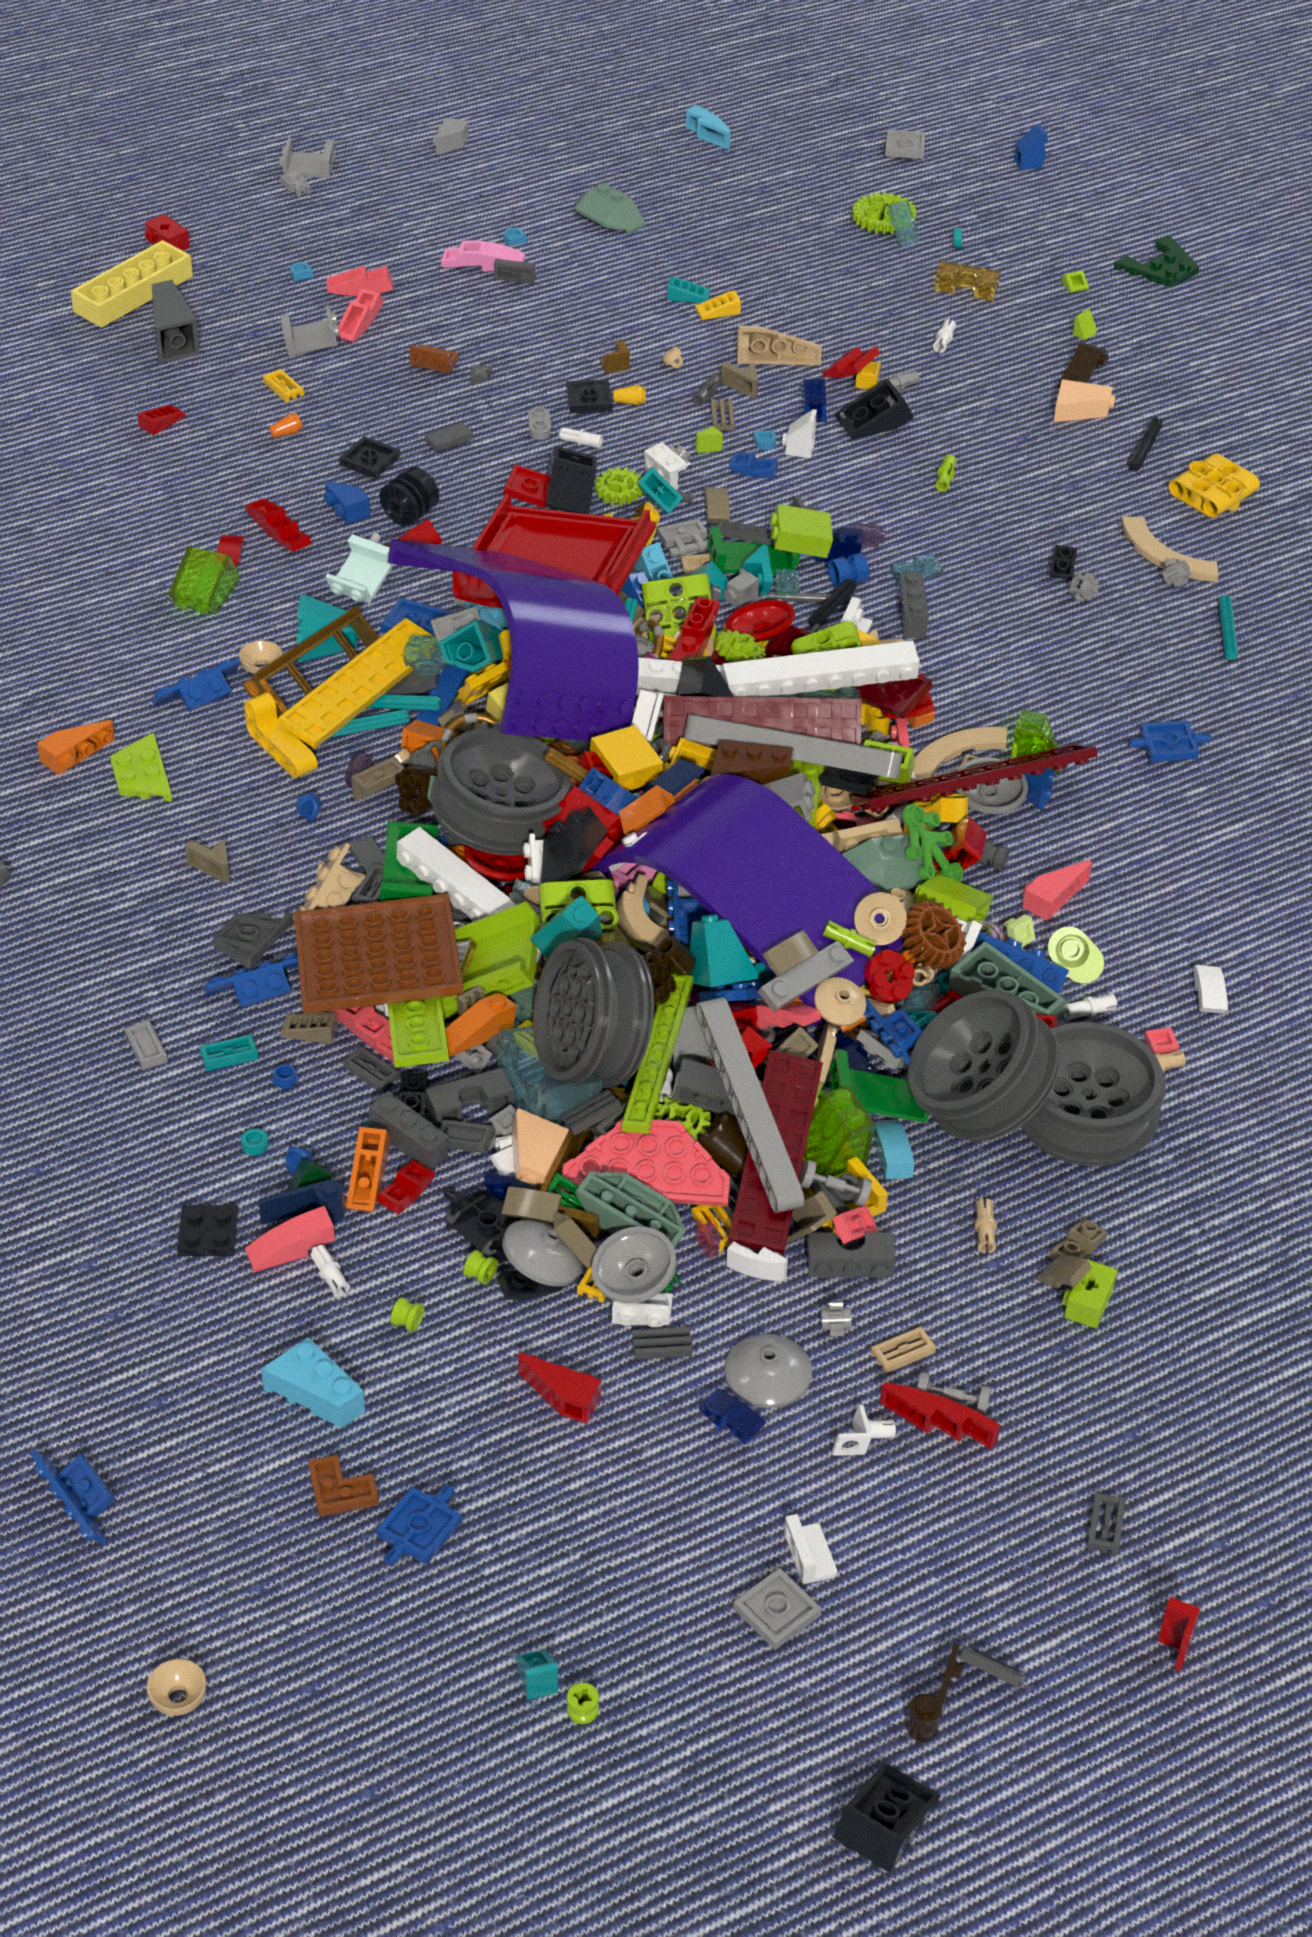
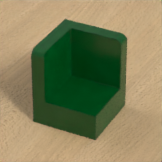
M302 1157L288 1188L293 1190L325 1180H331L334 1173Z

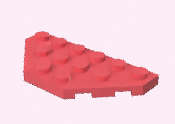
M622 1119L615 1124L616 1127L604 1136L601 1135L588 1145L575 1159H570L563 1165L562 1176L580 1186L590 1171L598 1173H627L674 1203L728 1207L730 1176L713 1161L712 1156L698 1141L696 1142L690 1136L686 1128L679 1121L653 1120L650 1134L622 1132ZM561 1186L560 1189L567 1192L568 1194H573Z

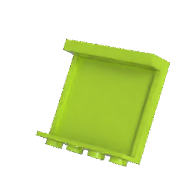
M527 901L454 929L456 942L470 941L460 966L464 993L479 985L484 990L485 997L497 992L507 996L534 985L537 947L530 938L539 931L540 917ZM461 994L441 996L443 1019L458 1014L457 997Z

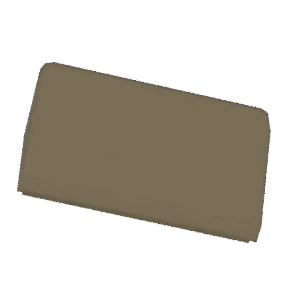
M559 1212L555 1213L554 1231L585 1267H591L597 1251L596 1246L570 1217Z

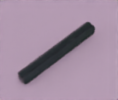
M1152 418L1129 462L1130 470H1140L1162 428V418Z

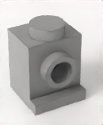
M744 569L739 570V575L727 582V590L723 593L725 600L740 608L756 599L759 591V578Z

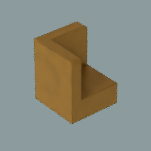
M624 340L616 342V352L606 353L604 358L600 359V364L605 374L630 370V351Z

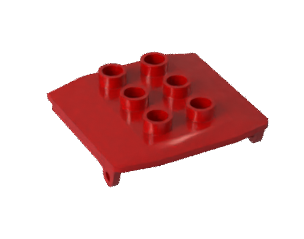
M505 494L472 549L519 556L598 581L608 586L618 595L653 534L656 522L651 521L650 510H645L640 520L512 506L510 494ZM452 571V593L456 599L486 607L503 609L494 590L482 579L463 572Z

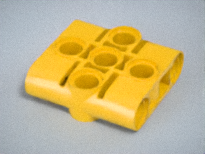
M1217 453L1203 461L1191 462L1186 472L1169 482V490L1174 497L1211 518L1219 516L1226 510L1238 509L1240 501L1260 488V481L1256 475Z

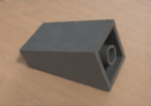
M173 280L152 284L154 330L159 364L199 355L196 318Z

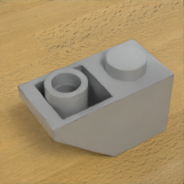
M445 118L433 139V146H436L437 155L464 147L468 140V121Z

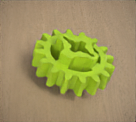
M619 466L616 467V470L608 468V473L601 472V477L596 478L595 488L598 498H603L604 503L611 501V506L615 503H619V506H622L623 503L630 505L631 500L638 501V496H642V491L637 485L641 475H636V470L629 472L628 467H625L624 470H620Z
M730 630L726 632L721 631L714 644L716 645L715 650L719 651L718 654L725 656V660L729 663L764 659L766 656L764 653L765 649L761 647V643L755 642V638L746 633L739 634L736 630L733 633Z
M666 1096L663 1097L664 1105L658 1104L654 1120H664V1117L668 1114L669 1117L665 1120L679 1121L696 1142L702 1134L711 1129L709 1122L711 1120L710 1112H706V1109L670 1100ZM699 1119V1124L696 1127V1129H694L693 1126L697 1124V1120Z

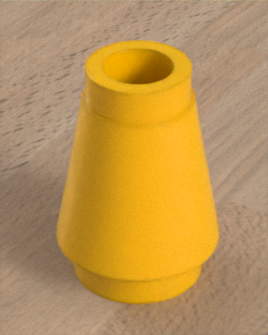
M639 384L614 389V402L640 406V404L646 401L645 387Z

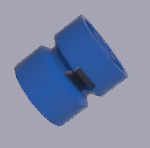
M862 553L848 555L846 559L839 557L829 560L828 574L832 585L837 589L848 578L855 581L856 584L868 581L869 567L865 556Z

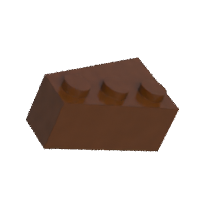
M720 740L711 775H736L752 780L760 785L790 777L794 771V748Z

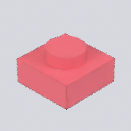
M1171 1027L1145 1031L1144 1039L1154 1054L1159 1053L1161 1055L1179 1050V1045Z

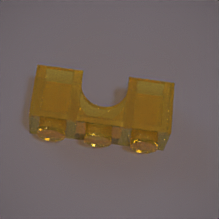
M942 260L936 272L934 291L954 294L956 289L968 287L974 290V298L994 302L999 290L1001 271Z

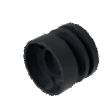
M409 467L382 487L379 493L380 503L384 512L391 520L401 526H410L438 504L439 490L433 478L426 471L418 467Z

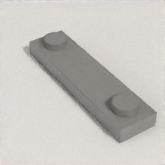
M837 940L763 985L758 993L772 1011L776 1012L817 987L821 982L848 968L854 960Z

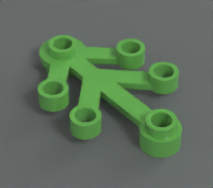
M906 805L903 810L902 819L909 828L911 846L906 848V856L908 860L915 861L921 859L923 854L924 865L919 867L921 879L934 878L933 855L942 868L941 875L961 882L963 879L961 865L958 862L949 863L936 844L938 843L941 847L952 845L953 836L951 832L927 831L923 825L925 823L928 828L938 827L941 823L939 814L937 812L924 813L923 808L919 805ZM919 836L921 837L922 849L919 846Z

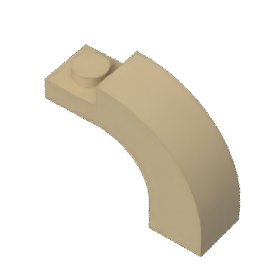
M639 874L634 883L629 882L626 891L622 893L616 903V911L619 916L617 926L623 940L628 938L655 950L663 939L669 937V930L658 926L647 916L643 907V898L648 877Z

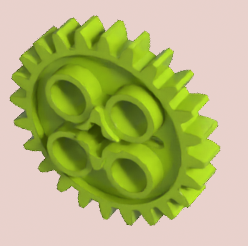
M876 192L875 195L868 193V197L862 196L861 199H857L853 205L852 216L853 221H856V225H861L862 229L867 227L868 232L875 230L877 234L879 231H882L885 235L886 232L893 234L894 231L901 233V229L907 231V228L912 227V223H915L917 210H915L916 206L912 205L913 202L908 201L907 197L901 198V195L894 196V193L887 195L886 192L880 195Z

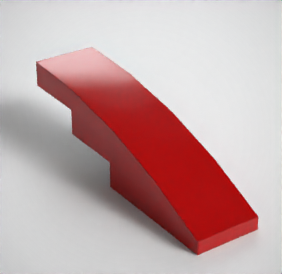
M265 498L244 505L245 510L271 538L289 551L294 552L311 545L310 536L299 531L297 522L286 517L284 508Z
M888 1382L882 1385L880 1404L927 1434L934 1427H937L959 1442L966 1434L989 1449H992L998 1442L1000 1424L969 1407L917 1388Z

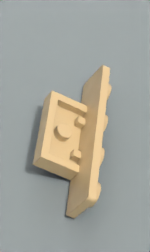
M891 819L821 835L843 854L872 838L904 835L898 820Z
M347 842L340 847L335 846L330 851L327 857L329 859L327 866H323L316 875L318 879L316 885L309 888L304 897L307 899L305 904L301 905L296 912L346 905L360 880L340 865L350 847ZM295 921L291 926L293 929H295Z

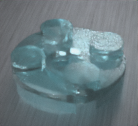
M412 635L404 646L403 661L407 667L409 665L414 668L413 672L416 674L434 676L440 674L442 669L445 667L447 669L450 665L445 663L436 636Z

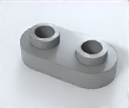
M541 406L534 407L528 412L529 434L537 440L547 439L551 435L550 413Z

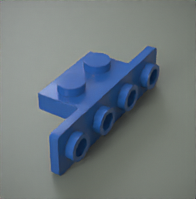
M238 658L232 661L227 659L219 663L218 667L212 670L206 668L191 679L185 677L176 683L177 685L170 688L169 686H164L156 691L152 703L154 706H157L180 696L188 712H191L231 694L232 690L224 676L235 672L241 662Z
M667 880L668 895H673V900H668V916H674V920L669 921V936L676 937L684 946H688L689 942H691L692 922L702 920V916L705 915V908L696 899H679L678 883L674 880Z
M979 931L971 952L986 941L1056 993L1061 992L1069 974L1068 969L1045 958L1046 953L1032 947L1031 951L1021 948L1023 943L1008 937L1007 941L999 940Z
M288 955L283 958V961L273 964V961L262 963L258 966V969L252 971L241 969L234 972L233 976L224 979L223 976L212 978L205 985V996L233 988L241 1009L290 994L291 989L285 972L299 968L298 955Z
M866 999V1010L864 1013L866 1024L870 1023L874 1033L880 1035L883 1044L886 1047H890L896 1059L900 1057L905 1065L911 1063L906 1049L915 1046L922 1034V1030L903 1008L882 1017Z
M34 1450L30 1454L36 1462L33 1466L34 1469L44 1479L47 1478L51 1483L48 1486L49 1490L58 1499L64 1501L66 1504L63 1507L64 1511L73 1520L79 1522L81 1526L78 1530L82 1536L90 1542L94 1539L101 1544L106 1543L108 1539L97 1526L94 1519L116 1498L88 1459L79 1454L59 1473L48 1457Z

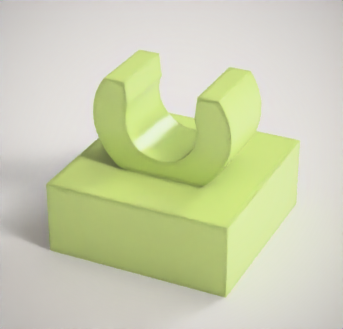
M1024 914L1017 920L1011 918L1003 923L1007 927L1008 933L1006 938L1010 937L1022 942L1021 948L1035 940L1032 917Z

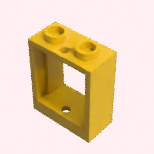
M680 738L678 746H672L668 757L671 763H665L662 773L680 759L712 771L717 750Z

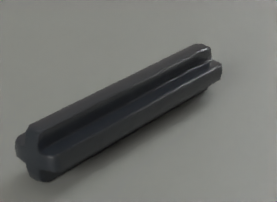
M850 578L846 579L809 617L808 624L812 627L815 624H820L821 626L855 591L856 582Z

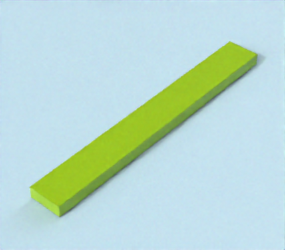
M670 974L676 981V991L670 994L666 1003L657 1006L650 1041L645 1056L638 1068L621 1124L622 1132L650 1134L693 988V976Z

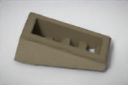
M334 1012L288 1014L282 1026L280 1037L333 1044L339 1026L338 1014ZM291 1024H296L295 1028L290 1029Z

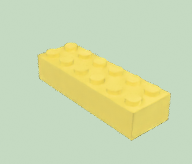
M162 240L71 290L73 312L101 328L107 326L114 320L153 300L152 284L173 280L177 286L193 277L191 255Z

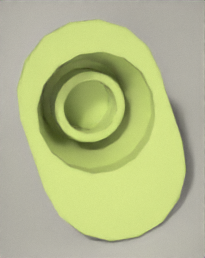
M1069 926L1058 929L1050 937L1048 943L1049 955L1055 964L1069 970L1068 977L1083 984L1090 983L1100 976L1104 967L1103 955L1085 933L1078 928Z

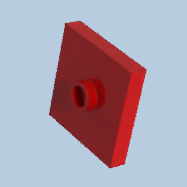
M515 464L504 488L503 495L510 494L512 498L545 508L547 474Z

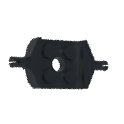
M449 1187V1190L446 1189L444 1197L454 1204L449 1209L446 1217V1229L451 1230L453 1227L476 1249L481 1251L486 1258L493 1257L497 1259L498 1264L509 1261L503 1250V1235L512 1223L522 1219L502 1215L504 1203L489 1190L479 1189L467 1196L465 1194L460 1196L452 1187ZM485 1219L495 1221L493 1224L488 1225L482 1223Z

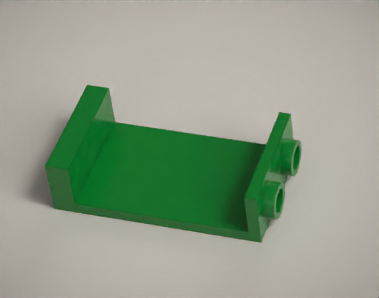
M710 527L707 542L711 561L714 562L722 573H739L744 562L762 545H767L772 574L794 575L795 566H798L800 562L799 553L774 549V545L752 542H723L720 527Z
M388 821L380 902L433 895V886H430L424 880H420L414 872L400 864L397 859V841L418 827H421L438 841V825Z
M836 1049L828 1070L832 1105L926 1123L929 1114L916 1103L911 1092L909 1080L849 1069L847 1051Z

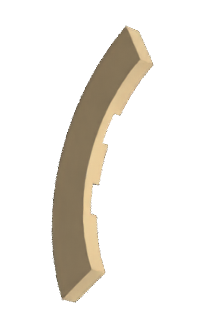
M1122 516V529L1127 540L1131 541L1135 546L1134 549L1148 561L1162 569H1166L1165 563L1173 558L1179 559V561L1184 560L1191 571V575L1188 578L1218 582L1217 561L1200 560L1175 552L1163 545L1152 535L1144 517Z
M971 728L937 739L921 750L914 758L915 767L913 771L916 779L934 776L938 767L943 762L946 763L969 749H974V751L986 749L1005 750L1008 728Z
M827 1020L818 1041L816 1061L823 1062L813 1115L819 1101L818 1095L828 1074L836 1043L835 1033L838 1031V1025L832 1024Z

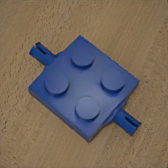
M1188 720L1142 723L1140 726L1142 738H1129L1128 745L1129 748H1145L1151 763L1193 760L1199 757L1197 743H1210L1211 735L1209 732L1196 734L1190 728Z
M761 981L709 987V990L699 992L700 1002L725 997L727 1001L762 998L758 993L762 987Z
M444 1484L436 1496L425 1494L411 1487L376 1529L377 1537L393 1546L386 1556L383 1557L387 1565L389 1564L393 1567L403 1554L410 1555L427 1565L462 1523V1514L451 1509L446 1504L447 1500L455 1493V1489L451 1485Z

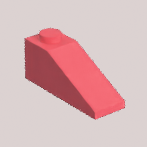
M1089 860L1038 876L1023 889L1022 896H1024L1022 908L1048 921L1089 881L1092 862Z

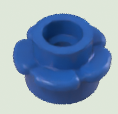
M288 1064L279 1065L274 1070L272 1083L276 1087L289 1089L298 1082L299 1076L296 1074L293 1066Z

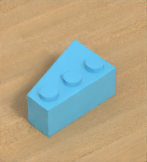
M309 1337L261 1368L265 1391L271 1394L274 1391L286 1397L287 1402L293 1405L298 1403L310 1409V1413L343 1428L365 1413L364 1391Z

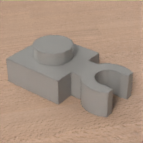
M291 171L280 176L281 184L289 192L295 191L297 197H301V192L310 194V185L307 184V180L298 171Z
M511 1104L489 1119L490 1125L494 1126L496 1130L489 1149L495 1146V1138L512 1134V1126L517 1110Z

